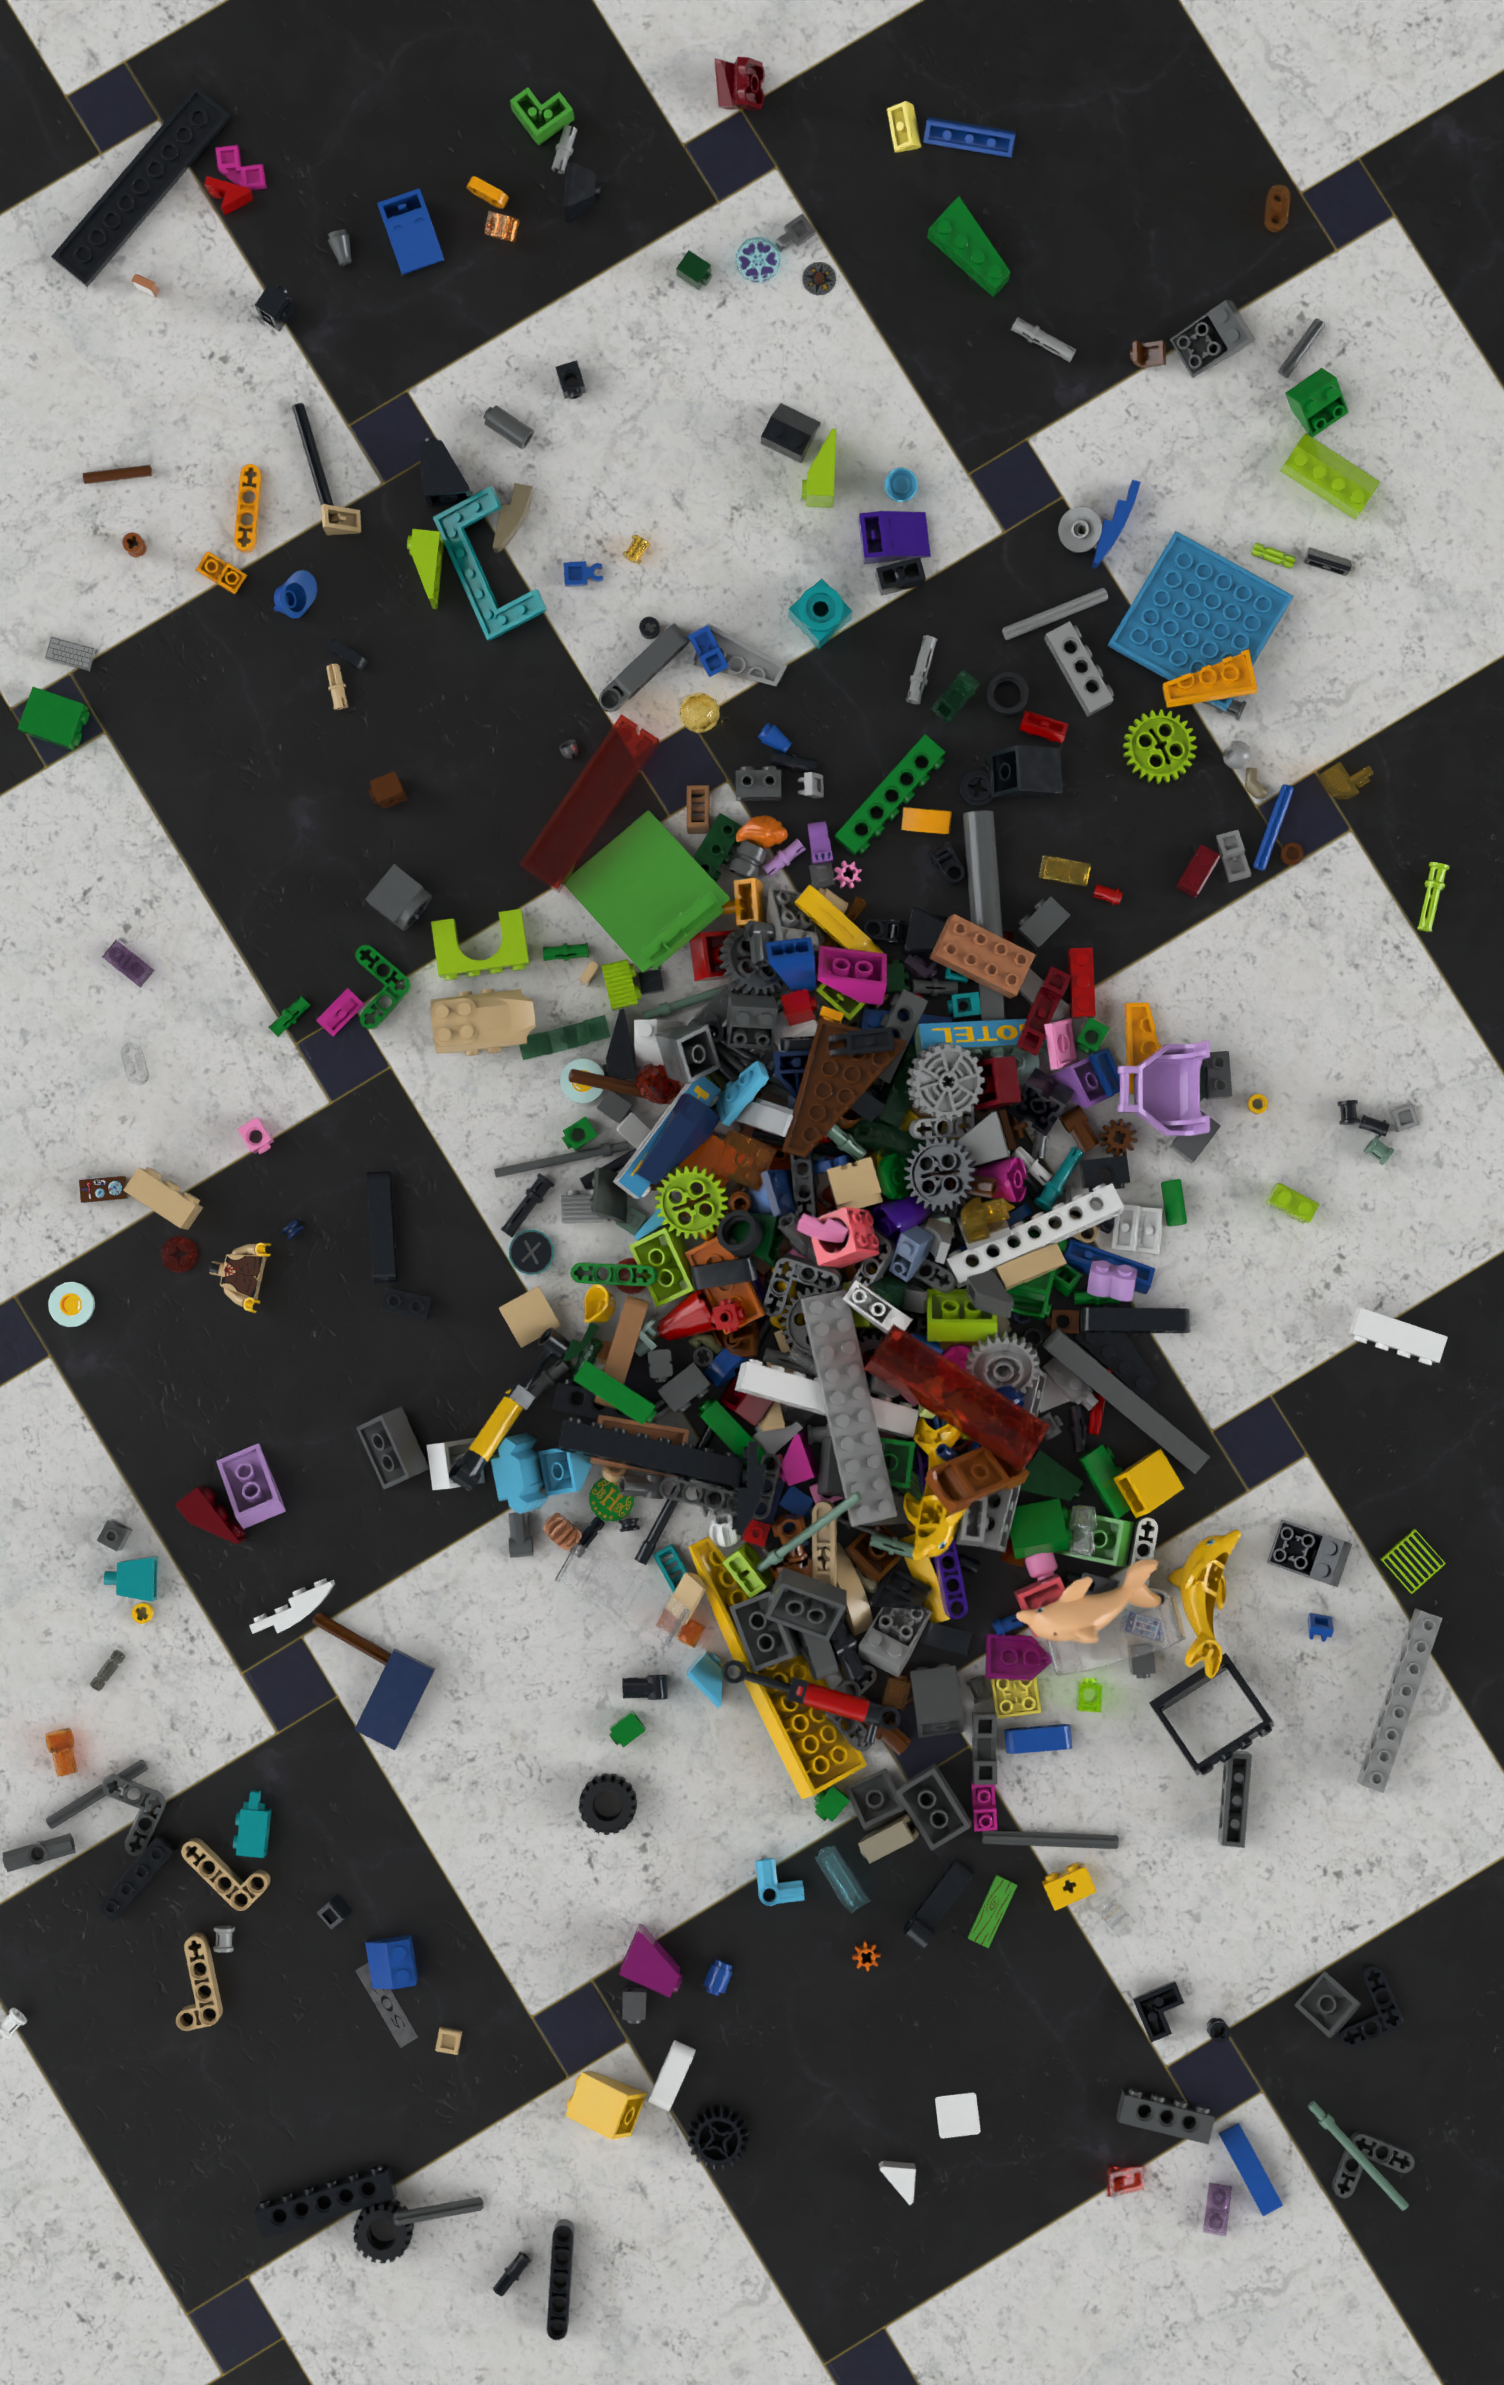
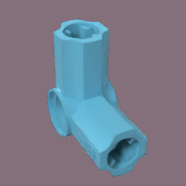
M775 1858L755 1860L758 1896L763 1904L773 1906L780 1903L805 1900L802 1880L778 1883ZM768 1888H772L775 1891V1896L772 1900H765L763 1898V1892Z

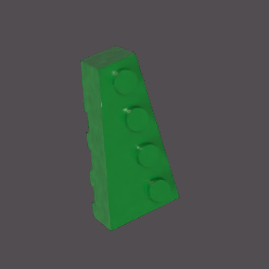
M958 196L930 226L927 238L994 297L1008 282L1010 271Z

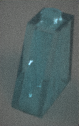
M834 1845L832 1847L827 1846L818 1852L819 1855L815 1859L843 1906L853 1913L871 1901Z

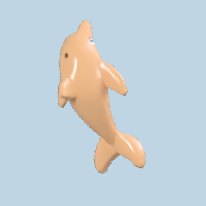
M1145 1559L1135 1562L1125 1573L1123 1585L1104 1593L1085 1595L1092 1582V1578L1086 1577L1076 1580L1064 1590L1058 1601L1041 1608L1022 1610L1016 1614V1617L1021 1622L1028 1624L1037 1636L1046 1640L1096 1643L1099 1640L1097 1632L1114 1620L1127 1603L1143 1608H1153L1161 1604V1597L1150 1591L1144 1584L1150 1574L1157 1569L1158 1561Z

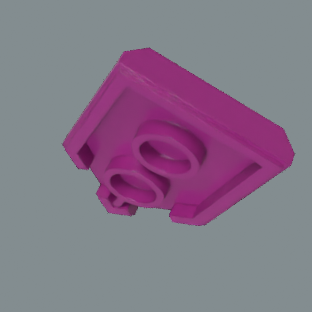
M986 1634V1679L1032 1681L1055 1658L1049 1652L1047 1653L1033 1636H1002L1001 1634L997 1636L996 1634Z

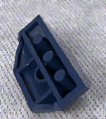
M810 1050L773 1052L774 1075L794 1098L798 1096Z

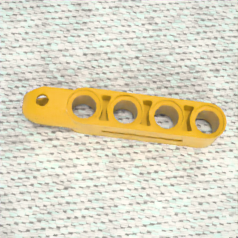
M808 885L794 902L802 912L843 949L883 953L863 931L814 887Z

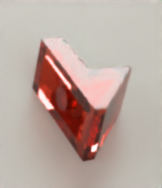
M1107 2165L1108 2197L1144 2190V2166L1133 2165L1118 2168Z

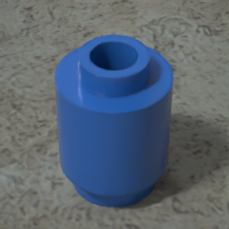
M715 1959L714 1964H711L703 1984L707 1987L706 1991L719 1996L720 1992L725 1993L733 1973L731 1971L733 1966Z

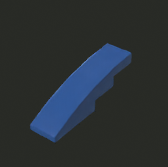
M1131 481L1126 501L1118 499L1112 521L1104 519L1092 568L1096 569L1121 534L1134 506L1140 481Z

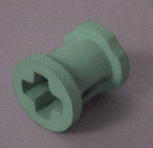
M1375 1136L1366 1146L1364 1152L1366 1154L1370 1153L1383 1165L1392 1155L1394 1149L1388 1148L1379 1141L1378 1136Z

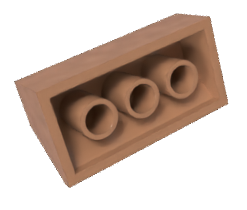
M604 1415L598 1416L597 1423L605 1425L604 1429L622 1428L627 1430L626 1434L636 1435V1433H644L649 1435V1439L658 1440V1438H666L672 1440L671 1444L675 1445L688 1442V1429L646 1422L644 1425H641L634 1420ZM590 1457L589 1460L591 1464L679 1478Z

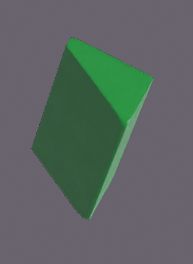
M1175 1179L1162 1182L1161 1190L1167 1226L1185 1225L1187 1217L1181 1180Z

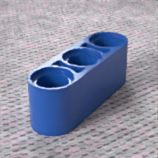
M1070 1724L1020 1727L1004 1730L1007 1754L1072 1748Z

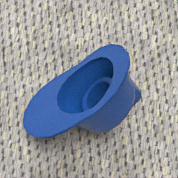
M305 570L293 573L283 585L276 589L274 593L275 606L273 609L286 614L290 618H300L317 596V582L314 576Z

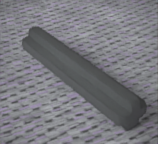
M1317 318L1313 321L1278 370L1280 375L1285 378L1290 376L1325 327L1323 321Z

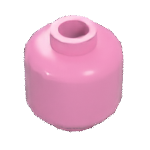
M1053 1552L1038 1553L1024 1559L1030 1577L1037 1578L1038 1581L1055 1575L1054 1571L1058 1568Z

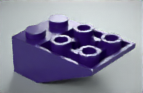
M877 511L859 513L858 522L863 565L909 560L917 557H931L926 512Z

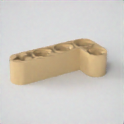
M199 1838L190 1839L182 1847L181 1854L184 1860L237 1911L246 1910L270 1885V1876L264 1870L255 1871L244 1882ZM196 1846L198 1849L195 1853L191 1854V1848ZM203 1854H205L206 1856L200 1862H198L197 1860ZM205 1861L213 1862L215 1870L212 1872L206 1870ZM221 1878H229L231 1887L226 1888L222 1886ZM253 1878H262L264 1881V1886H255L253 1883ZM237 1894H245L248 1902L241 1904L237 1900Z
M200 1932L192 1934L184 1945L196 2003L185 2006L176 2017L177 2026L184 2031L214 2025L223 2013L209 1940L205 1934ZM195 1940L197 1944H201L199 1949L196 1946H192ZM201 1962L205 1964L206 1972H199L196 1968V1963ZM201 1986H208L211 1989V1995H204L201 1992ZM212 2008L216 2012V2017H208L205 2010ZM184 2013H189L193 2016L192 2023H187L183 2019Z

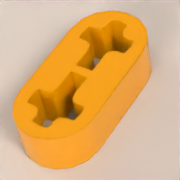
M472 176L467 185V189L471 193L498 208L503 209L509 199L503 191L475 176Z

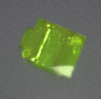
M1083 1678V1681H1077L1076 1710L1101 1713L1102 1684L1097 1682L1096 1678ZM1087 1689H1094L1095 1696L1091 1700H1085L1083 1697L1084 1691Z

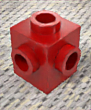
M732 1298L718 1301L719 1305L713 1307V1312H711V1319L713 1324L716 1325L717 1330L725 1329V1333L739 1330L738 1326L746 1323V1311L744 1306H742L741 1300L732 1302Z

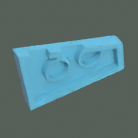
M756 1061L740 1073L737 1081L728 1082L725 1085L726 1089L722 1092L719 1091L716 1106L723 1124L730 1126L740 1116L747 1104L753 1100L757 1092L766 1085L769 1076L764 1063Z

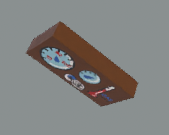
M126 1176L79 1180L81 1203L128 1199L127 1193L123 1191L126 1187Z

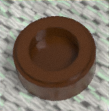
M1294 842L1287 843L1280 851L1282 862L1288 866L1297 865L1304 856L1303 848Z

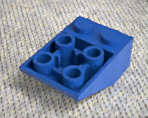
M420 188L377 203L402 275L444 261Z

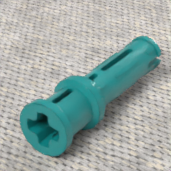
M1071 1147L1070 1152L1052 1180L1045 1183V1189L1042 1194L1034 1200L1038 1207L1047 1212L1052 1211L1053 1204L1058 1196L1063 1194V1186L1084 1156L1080 1149L1076 1152V1147Z

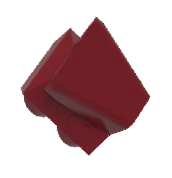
M737 57L735 63L715 58L718 107L727 110H761L764 103L762 83L765 79L763 62L749 57Z

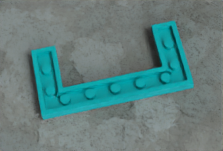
M491 486L433 517L484 635L489 641L547 611L538 589H534L500 608L496 602L464 529L502 508L495 490Z

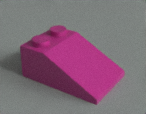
M819 946L818 981L858 1002L882 1005L887 986V954Z

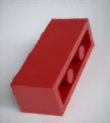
M1071 948L1067 951L1068 974L1071 975L1069 981L1070 1018H1094L1096 1010L1093 948Z

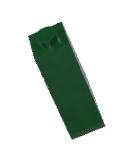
M750 1213L760 1221L763 1227L762 1241L752 1253L771 1267H775L784 1233L778 1228L780 1218L773 1217V1215ZM745 1221L737 1224L733 1228L730 1237L738 1243L745 1241L750 1232V1223Z
M1037 1449L1026 1464L1025 1469L1029 1471V1475L1020 1488L1021 1491L1071 1501L1072 1498L1077 1499L1084 1490L1081 1487L1084 1482Z

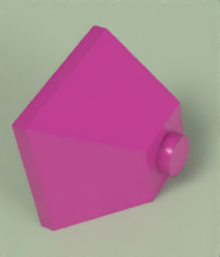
M805 1430L794 1435L781 1463L780 1475L783 1482L788 1483V1486L814 1478L819 1474L811 1446L808 1445Z

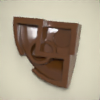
M759 1319L726 1335L723 1329L712 1331L716 1342L722 1348L730 1351L729 1353L738 1357L757 1356L760 1342Z

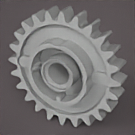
M998 1332L995 1333V1338L986 1335L987 1341L985 1342L979 1339V1347L973 1345V1353H968V1360L965 1361L967 1368L966 1376H968L969 1384H973L974 1391L980 1389L981 1396L988 1393L990 1400L993 1396H997L998 1401L1001 1400L1002 1396H1005L1008 1401L1010 1400V1395L1019 1398L1018 1392L1020 1391L1026 1394V1386L1032 1388V1380H1037V1373L1040 1372L1038 1365L1040 1364L1039 1357H1036L1037 1352L1036 1349H1032V1343H1026L1025 1337L1017 1340L1016 1333L1012 1337H1008L1007 1332L1002 1337L999 1336ZM1001 1365H1006L1004 1368H999Z

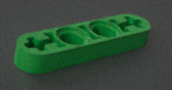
M582 1262L575 1264L570 1272L575 1282L583 1284L649 1286L658 1280V1271L651 1265ZM602 1267L606 1268L609 1272L606 1280L600 1279L598 1275L599 1269ZM623 1268L630 1271L631 1276L628 1281H623L620 1277V1271ZM583 1269V1271H592V1275L581 1277L577 1272ZM646 1271L652 1275L647 1282L645 1277L636 1278L637 1273H645Z

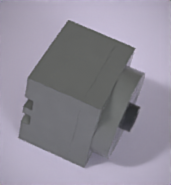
M393 864L365 900L395 926L405 931L423 916L432 895Z

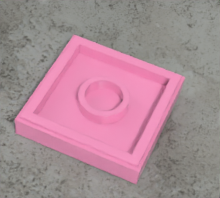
M1066 1018L1044 1024L1051 1070L1077 1063L1072 1019Z

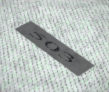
M369 1963L355 1970L400 2048L418 2038L390 1989L372 1988Z

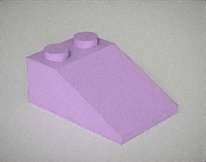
M259 1443L216 1461L235 1517L243 1529L286 1511Z

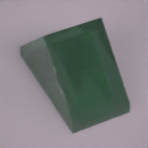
M887 1275L868 1285L867 1288L902 1312L906 1283L891 1275Z

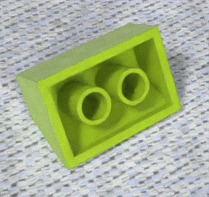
M670 1226L628 1245L638 1265H651L658 1271L656 1283L647 1286L656 1307H660L695 1291L690 1271L691 1265L685 1255V1252L689 1251L682 1234L678 1237L676 1236L677 1229L674 1228L671 1232L668 1231ZM647 1271L641 1273L642 1277L646 1278V1282L652 1277Z
M927 1289V1341L978 1342L980 1339L985 1342L987 1341L986 1335L995 1338L997 1315L976 1309L966 1294V1289H954L952 1292L945 1294L936 1289Z

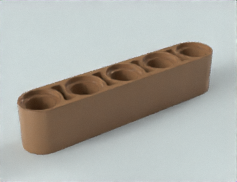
M629 1295L626 1297L604 1368L605 1373L622 1384L625 1383L649 1305V1301ZM596 1395L594 1403L617 1409Z

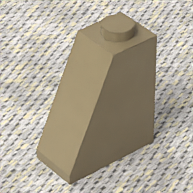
M906 1810L898 1818L865 1835L858 1843L862 1856L870 1864L913 1842L919 1836L920 1831Z

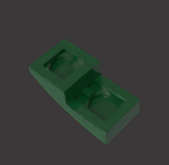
M591 1322L581 1342L572 1339L563 1360L568 1362L581 1353L591 1342L600 1326Z

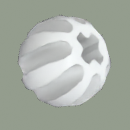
M729 1513L718 1514L711 1520L709 1536L716 1545L722 1547L733 1546L740 1540L742 1535H737V1530H732V1516L735 1515Z

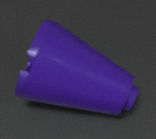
M908 1196L880 1204L870 1211L874 1219V1227L893 1240L896 1247L901 1233L915 1225L920 1226L933 1212L932 1206L930 1209H925L924 1203L917 1204L918 1197Z

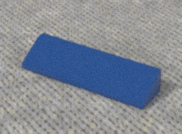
M928 117L923 143L1012 157L1016 132Z
M1069 1239L1064 1253V1258L1069 1266L1076 1271L1088 1275L1092 1261L1103 1260L1115 1266L1129 1265L1137 1269L1134 1291L1147 1294L1151 1287L1156 1268L1073 1239Z

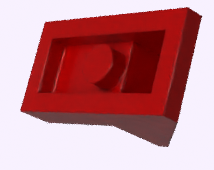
M206 177L204 185L209 195L218 199L224 197L221 205L224 215L233 212L253 199L250 188Z

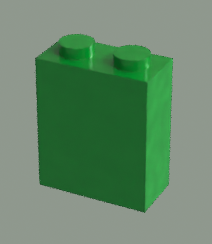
M32 687L18 730L23 734L74 751L75 745L78 746L82 738L81 728L83 724L86 725L89 719V708L77 701Z
M1060 1499L1016 1507L1010 1529L1015 1559L1030 1557L1039 1553H1051L1069 1549L1068 1541L1072 1540L1070 1526L1065 1527L1064 1520L1068 1519L1066 1506L1061 1507Z

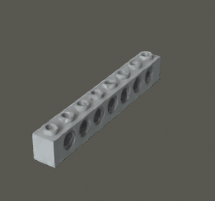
M1041 1370L1037 1373L1038 1379L1032 1380L1033 1387H1027V1393L1024 1396L1020 1395V1391L1018 1392L1019 1398H1016L1014 1395H1010L1009 1401L1006 1397L1004 1398L1005 1409L999 1419L1013 1424L1006 1437L1007 1446L1014 1461L1024 1469L1048 1376ZM1019 1409H1022V1414H1021V1416L1016 1419V1418H1015L1016 1412H1017ZM1016 1431V1438L1010 1441L1011 1433ZM1021 1484L1007 1491L1003 1488L986 1496L988 1497L986 1516L989 1517L988 1525L992 1520H995V1526L991 1530L989 1528L985 1530L984 1543L979 1547L1005 1552ZM1000 1497L1001 1502L999 1506L994 1508V1501Z
M1416 1608L1414 1610L1356 1781L1362 1786L1384 1793L1442 1618Z

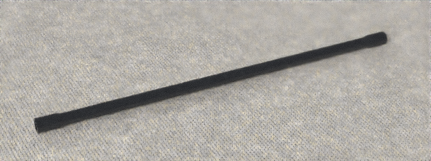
M774 1297L771 1303L772 1309L777 1307L776 1304L779 1297ZM767 1314L760 1323L758 1351L772 1327L770 1316ZM741 1365L735 1370L736 1375L733 1378H731L725 1391L739 1373ZM708 1424L694 1449L703 1450V1448L709 1446L715 1432ZM681 1477L678 1478V1479H680V1480H684V1481H688V1482L690 1481V1479L681 1478ZM674 1485L670 1495L676 1492V1485ZM666 1500L646 1540L643 1541L634 1558L636 1561L647 1565L656 1548V1543L678 1504L677 1501Z

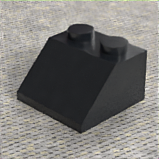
M780 403L771 415L761 435V444L802 463L821 422Z

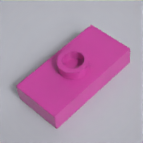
M347 988L316 1021L334 1036L365 1004Z

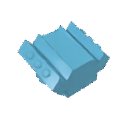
M528 1433L506 1437L498 1448L499 1454L491 1456L499 1501L508 1500L509 1507L519 1514L541 1508L548 1499L546 1495L540 1492L544 1481L540 1473L539 1454L532 1450L537 1439Z

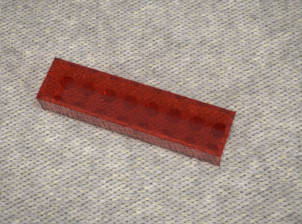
M621 714L520 862V867L559 893L659 746V739L643 728L639 731L637 724Z
M895 1324L886 1332L864 1368L1019 1470L1029 1463L1038 1447L1037 1445L1042 1441L1050 1427L1041 1419Z

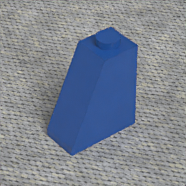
M811 937L766 943L769 964L793 992L808 989V991L816 990L815 958Z

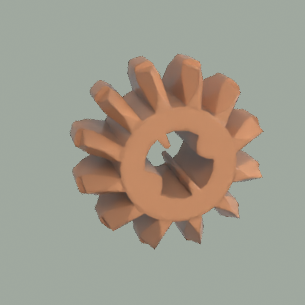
M554 1513L546 1520L543 1526L545 1534L560 1548L567 1551L575 1547L582 1537L579 1529L560 1513Z

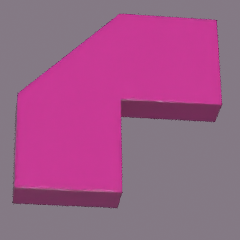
M238 145L216 148L219 173L234 184L250 188L251 191L267 189L263 164L241 167Z

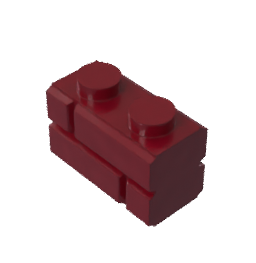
M1200 845L1177 883L1176 888L1196 898L1221 856L1206 846Z

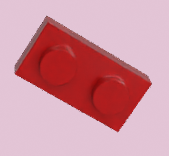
M1025 710L1019 730L1025 731L1030 735L1047 738L1053 742L1063 743L1068 724Z

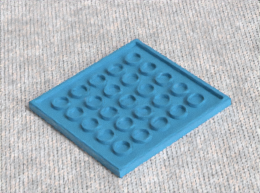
M1175 531L1109 641L1108 647L1169 681L1188 673L1192 674L1200 671L1202 667L1207 665L1212 666L1222 662V659L1229 656L1239 655L1246 649H1249L1253 666L1294 596ZM1234 697L1207 702L1226 712Z

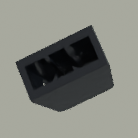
M1083 1571L1082 1575L1069 1572L1066 1580V1585L1070 1586L1076 1580L1086 1577L1092 1578L1095 1588L1094 1590L1088 1588L1085 1595L1104 1593L1119 1587L1120 1584L1118 1580Z

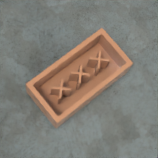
M953 914L947 919L929 959L1011 999L1017 996L1035 954Z

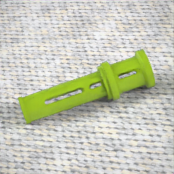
M1429 862V867H1431L1428 880L1425 881L1427 891L1417 928L1420 931L1432 932L1440 891H1443L1445 888L1444 878L1446 870H1449V865L1438 862Z

